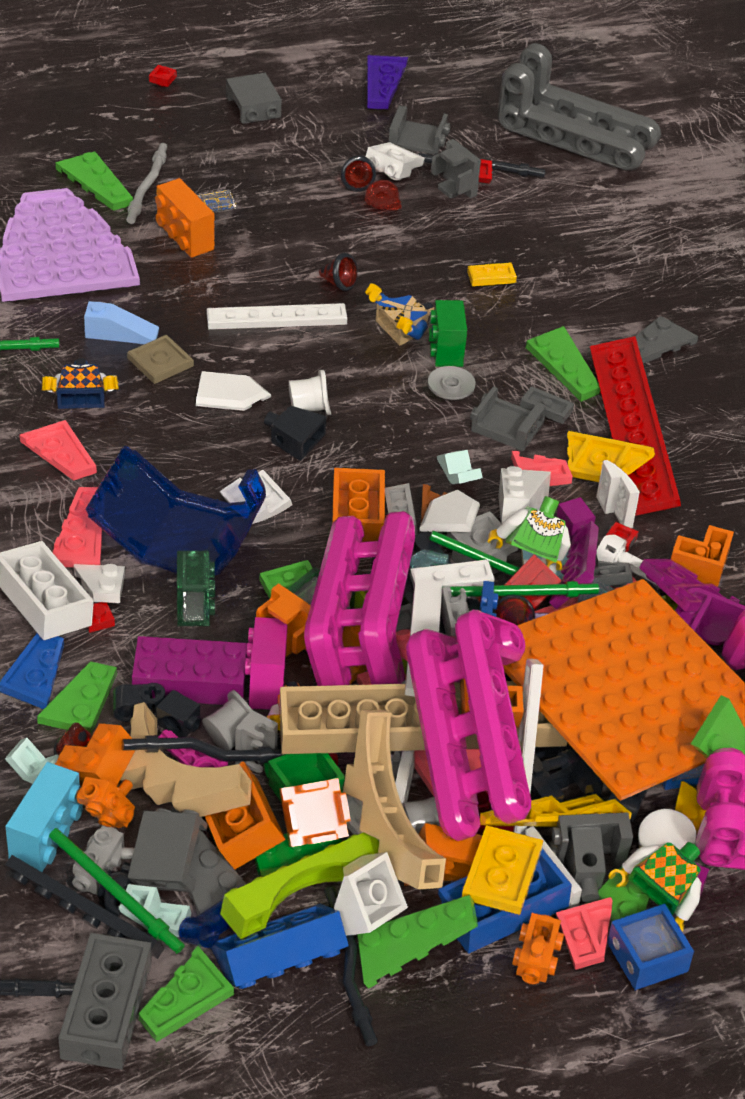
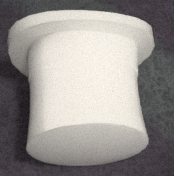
M319 370L318 376L310 379L289 380V394L292 406L311 412L326 410L327 415H331L324 370Z

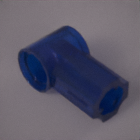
M223 899L197 917L189 916L181 922L179 937L184 943L210 948L217 942L219 935L230 928L229 924L220 914Z

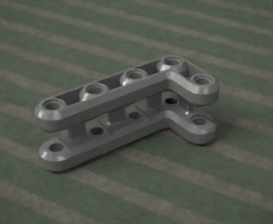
M533 43L528 45L521 52L519 63L511 64L502 75L498 106V119L501 125L512 132L627 171L636 170L644 161L645 150L652 149L660 140L661 129L659 125L648 117L551 85L552 56L550 52L541 44Z

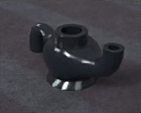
M127 862L123 864L121 872L112 873L110 869L106 872L125 890L128 884L132 883L128 879L131 864ZM100 884L98 897L103 896L106 910L119 917L121 912L116 905L121 903Z

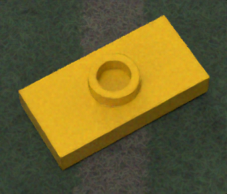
M512 263L468 266L467 270L472 286L516 283L517 279Z

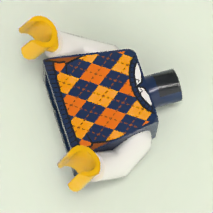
M77 359L74 364L64 365L62 372L55 377H42V391L47 390L50 393L57 394L58 409L105 408L104 392L109 393L114 389H119L116 375L106 376L104 373H100L98 365L88 364L85 359Z

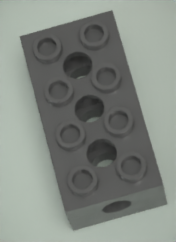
M90 933L59 1035L60 1059L123 1070L152 965L150 942Z

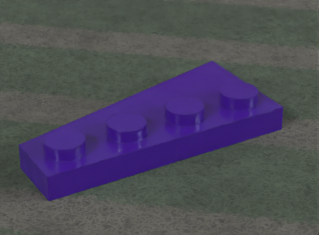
M368 55L367 108L375 110L389 108L407 66L408 57Z

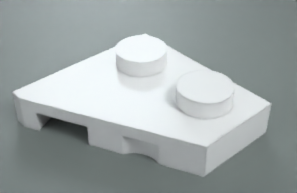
M74 564V576L80 577L81 586L85 591L89 592V596L94 600L93 602L120 603L125 566H117L115 564Z

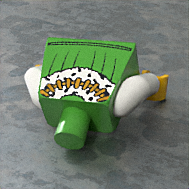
M547 496L544 497L539 510L529 506L518 510L507 518L498 529L490 531L487 541L490 543L492 539H497L496 548L500 549L503 545V540L506 539L505 542L546 558V566L548 568L550 564L556 563V570L558 571L562 569L561 560L564 559L571 545L565 521L554 517L559 501Z

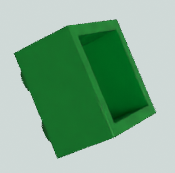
M435 300V308L430 310V324L433 325L432 328L428 329V341L432 342L430 343V357H434L435 367H463L467 337L463 300Z
M328 753L285 754L268 761L269 786L281 803V788L338 778L341 793L344 790L345 776Z

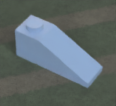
M88 302L84 315L85 338L146 344L157 339L159 333L158 326L114 304Z

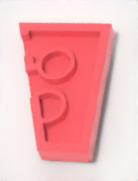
M66 420L20 434V442L73 481L97 473L96 464Z

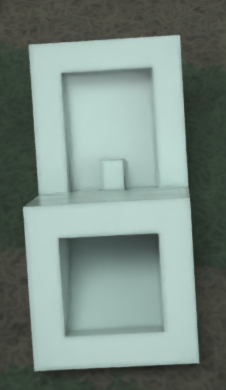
M460 450L437 456V460L451 484H460L482 478L480 468H471L468 450Z
M24 738L6 756L5 760L23 780L33 784L47 762L55 764L59 755L45 758L28 738Z
M128 884L126 891L156 919L161 918L170 927L169 931L176 937L183 938L192 914L190 906L162 903L157 887ZM120 904L119 910L121 913L147 930L149 929L123 904Z

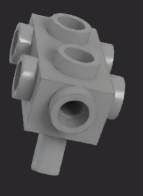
M102 825L90 837L84 853L105 872L109 869L112 872L115 866H120L121 859L132 860L135 848L124 847V835L122 832L113 827ZM75 861L72 870L75 874V878L72 881L73 886L79 891H87L97 895L100 883Z

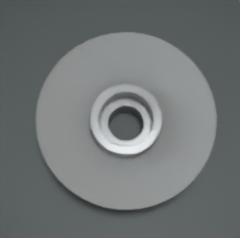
M440 367L432 371L428 377L429 389L435 395L444 399H463L471 395L475 389L476 382L473 375L460 367Z

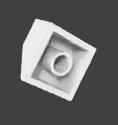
M387 852L361 856L343 867L344 878L334 909L340 912L346 935L370 933L408 908Z

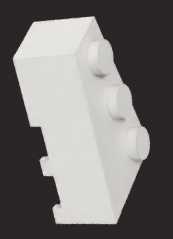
M510 466L507 469L501 468L498 495L501 524L518 510L525 509L527 506L537 510L540 509L544 497L549 495L551 472L522 470L516 466Z

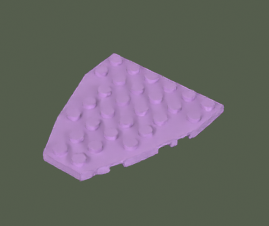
M64 188L23 193L20 203L15 208L14 217H10L3 236V246L0 248V295L2 302L140 285V278L131 249L128 246L124 247L121 244V238L111 233L110 226L93 208L88 210L84 207V201L74 196L72 191Z

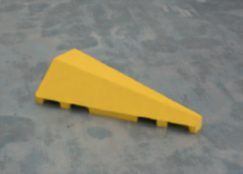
M596 794L561 803L553 796L532 800L531 809L524 820L507 824L497 819L492 810L480 814V825L556 827L559 815L628 812L631 819L632 813L616 799L603 801Z

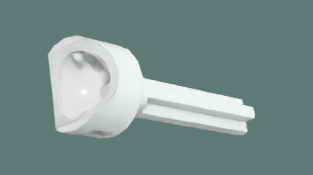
M606 535L596 550L598 562L630 563L631 572L658 586L649 580L646 574L639 568L643 560L625 552L626 540L617 535Z

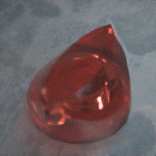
M379 180L369 185L364 199L368 205L383 210L401 209L399 192L392 182Z

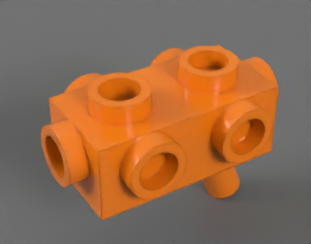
M85 777L81 788L77 792V802L85 805V810L92 817H97L101 825L113 828H127L133 818L135 806L126 798L133 788V784L125 779L119 787H116L107 780Z
M531 913L529 924L523 923L519 941L524 942L523 947H516L512 965L518 966L516 975L522 976L523 981L526 983L538 984L539 981L546 983L548 974L554 976L558 958L553 957L554 950H561L564 933L559 932L561 920L548 915Z

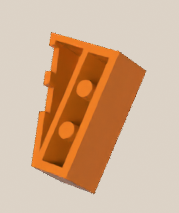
M425 823L418 835L431 849L446 858L443 881H457L468 876L482 835L476 834L474 837L457 841L447 836L441 826Z

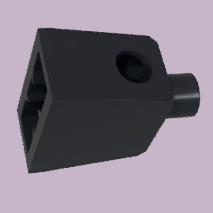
M289 406L281 415L270 411L265 417L264 424L271 427L272 443L301 461L326 435L327 417L298 407Z

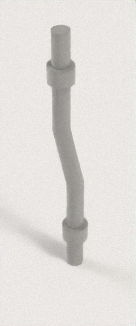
M161 143L158 150L154 153L151 171L137 188L134 199L128 206L127 222L130 224L135 223L137 216L141 213V203L144 194L158 177L161 166L166 161L167 145L165 143Z

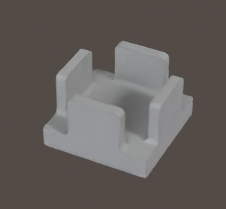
M490 511L475 518L471 532H447L446 535L505 562L509 554L518 551V547L506 543V539L503 540V545L500 549L496 548L497 539H492L490 543L487 542L490 531L498 529L501 525ZM456 551L452 552V559L455 563L476 561ZM491 567L493 574L500 572L499 570Z

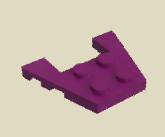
M643 559L639 567L649 580L656 583L686 612L698 611L703 603L687 591L690 588H701L724 597L719 593V587L713 584L701 583L697 580L698 575L671 559ZM731 596L729 599L736 603L740 602V600L734 596Z

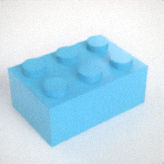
M49 762L45 764L6 825L9 858L11 855H14L43 872L47 864L53 862L58 845L49 837V834L52 830L58 828L68 837L70 826L74 820L77 821L83 811V805L77 802V792L81 788L78 772Z

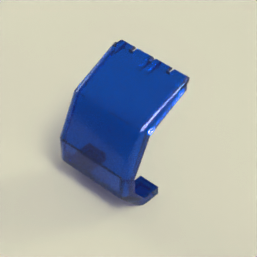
M123 446L106 473L105 478L97 488L95 495H93L88 503L86 511L88 517L140 563L187 576L190 574H195L198 577L220 575L237 554L265 500L266 489L257 470L250 469L246 471L238 486L246 501L226 503L182 491L136 450ZM189 556H196L199 559V565L196 568H189L187 566V558Z

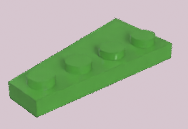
M95 151L56 162L57 171L60 173L65 172L68 175V179L82 184V189L86 192H93L96 199L113 211L128 207L130 202L133 201L130 193Z
M467 895L386 922L370 933L358 934L363 980L367 988L369 989L378 984L377 980L388 973L392 976L401 971V966L414 958L420 960L429 955L428 952L439 944L445 946L478 927L474 901L471 896Z

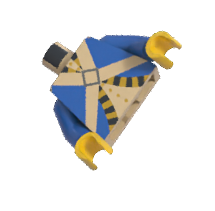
M371 283L365 293L369 295L371 302L377 303L376 322L399 346L413 338L416 340L420 339L428 328V317L430 316V310H434L433 305L430 302L420 304L410 295L389 298L381 293L380 287Z

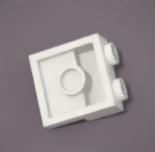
M390 142L368 147L366 157L375 165L376 172H384L393 180L410 177L411 171L416 167L423 166L425 159Z

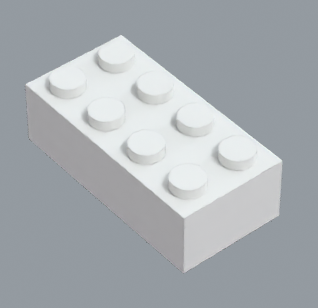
M43 541L0 553V588L43 640L92 626L94 600Z

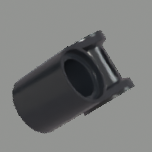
M158 683L123 684L117 686L113 690L114 717L119 721H131L134 705L145 702L157 718L156 706L165 698L164 687ZM152 691L155 693V698H152ZM152 704H155V712L152 710Z

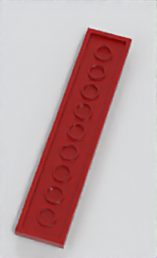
M636 336L590 346L612 439L654 448V457L628 475L640 492L635 516L681 506Z

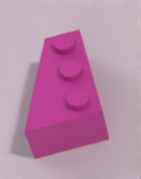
M255 617L254 628H249L245 675H250L249 706L251 709L270 710L273 705L277 704L280 687H284L287 624L277 618Z

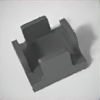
M451 139L447 141L446 150L432 157L431 173L437 175L444 172L443 177L446 179V181L438 184V189L449 198L462 193L466 194L469 198L477 196L481 160L456 140Z

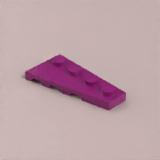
M592 521L573 537L566 556L568 560L561 569V573L564 576L560 584H565L566 581H577L578 584H591L593 582L599 527ZM553 595L549 603L558 609L570 597Z

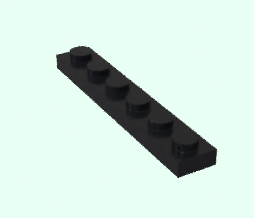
M11 855L5 864L12 872L10 877L23 886L30 883L36 887L34 891L46 900H50L53 897L60 901L58 906L73 915L77 911L84 915L82 920L97 929L101 925L106 928L108 936L150 942L151 954L156 959L164 951L163 946L155 938L14 855Z

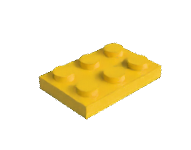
M486 825L464 885L462 897L470 895L476 904L520 915L544 840Z

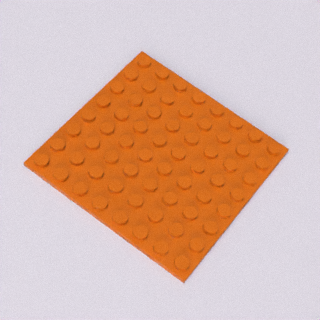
M644 579L517 625L525 639V651L519 661L503 665L504 672L517 686H522L523 692L526 660L538 659L544 665L539 711L620 801L705 764L707 758L694 748L691 742L721 695L730 699L745 728V682Z

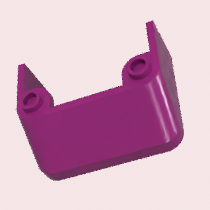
M701 588L688 589V592L703 602L698 611L686 612L678 605L675 612L706 643L715 646L724 644L737 618L745 610V606Z

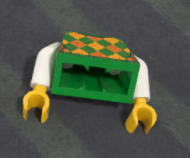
M670 842L663 846L655 844L638 848L622 864L623 868L621 870L614 869L609 873V879L614 878L617 873H620L622 881L616 887H624L630 880L658 906L665 904L672 916L674 913L677 915L674 919L683 932L684 920H689L700 901L701 881L697 876L701 869L694 863L700 855V850L691 842H687L680 850ZM666 923V926H665L666 931H667V929L669 928L668 923Z

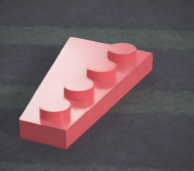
M104 487L78 488L69 508V515L63 522L60 536L56 538L52 552L64 567H74V564L101 565Z

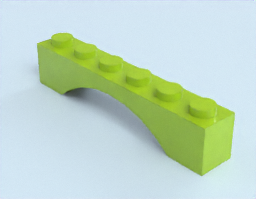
M364 832L358 835L354 834L343 842L329 845L323 851L314 855H307L289 866H282L276 872L264 877H257L251 883L240 888H233L224 894L220 914L240 939L266 928L268 920L276 907L289 895L318 883L342 882L344 878L343 867L361 856L377 854L379 840Z

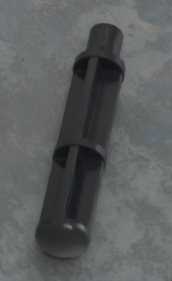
M16 978V980H0V995H10L18 998L19 996H56V998H60L62 995H72L75 983H63L60 979H57V981L20 980L19 978Z

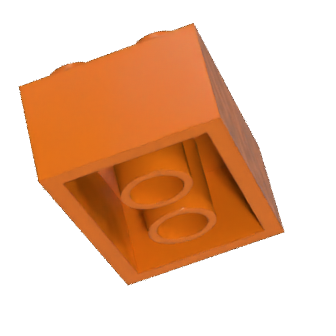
M180 178L158 185L157 196H155L157 204L155 218L157 224L160 227L162 226L169 237L173 238L179 244L181 250L185 251L191 258L214 250V212Z
M334 468L332 524L338 517L355 516L363 525L364 537L362 542L379 540L381 527L385 521V470Z
M244 761L239 764L252 781L250 805L205 816L219 851L234 870L285 840L258 779Z

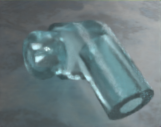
M424 549L411 557L410 565L412 568L446 565L449 555Z

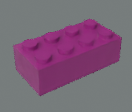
M138 636L132 685L158 683L164 687L165 697L172 690H175L191 700L202 704L224 705L228 702V693L232 690H235L244 699L247 643ZM152 691V698H155L154 691Z

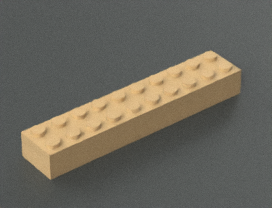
M506 681L507 686H517L513 681ZM459 682L454 683L456 690L455 697L458 712L461 715V697ZM406 684L280 687L279 714L282 754L356 752L361 710H386L391 712L390 751L425 750L415 697L405 695ZM539 711L535 747L566 746L567 741ZM476 734L465 737L466 749H479Z

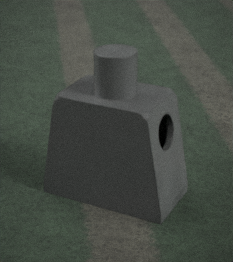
M572 827L564 858L565 866L582 889V901L586 903L595 902L600 898L598 890L602 886L606 870L601 827Z

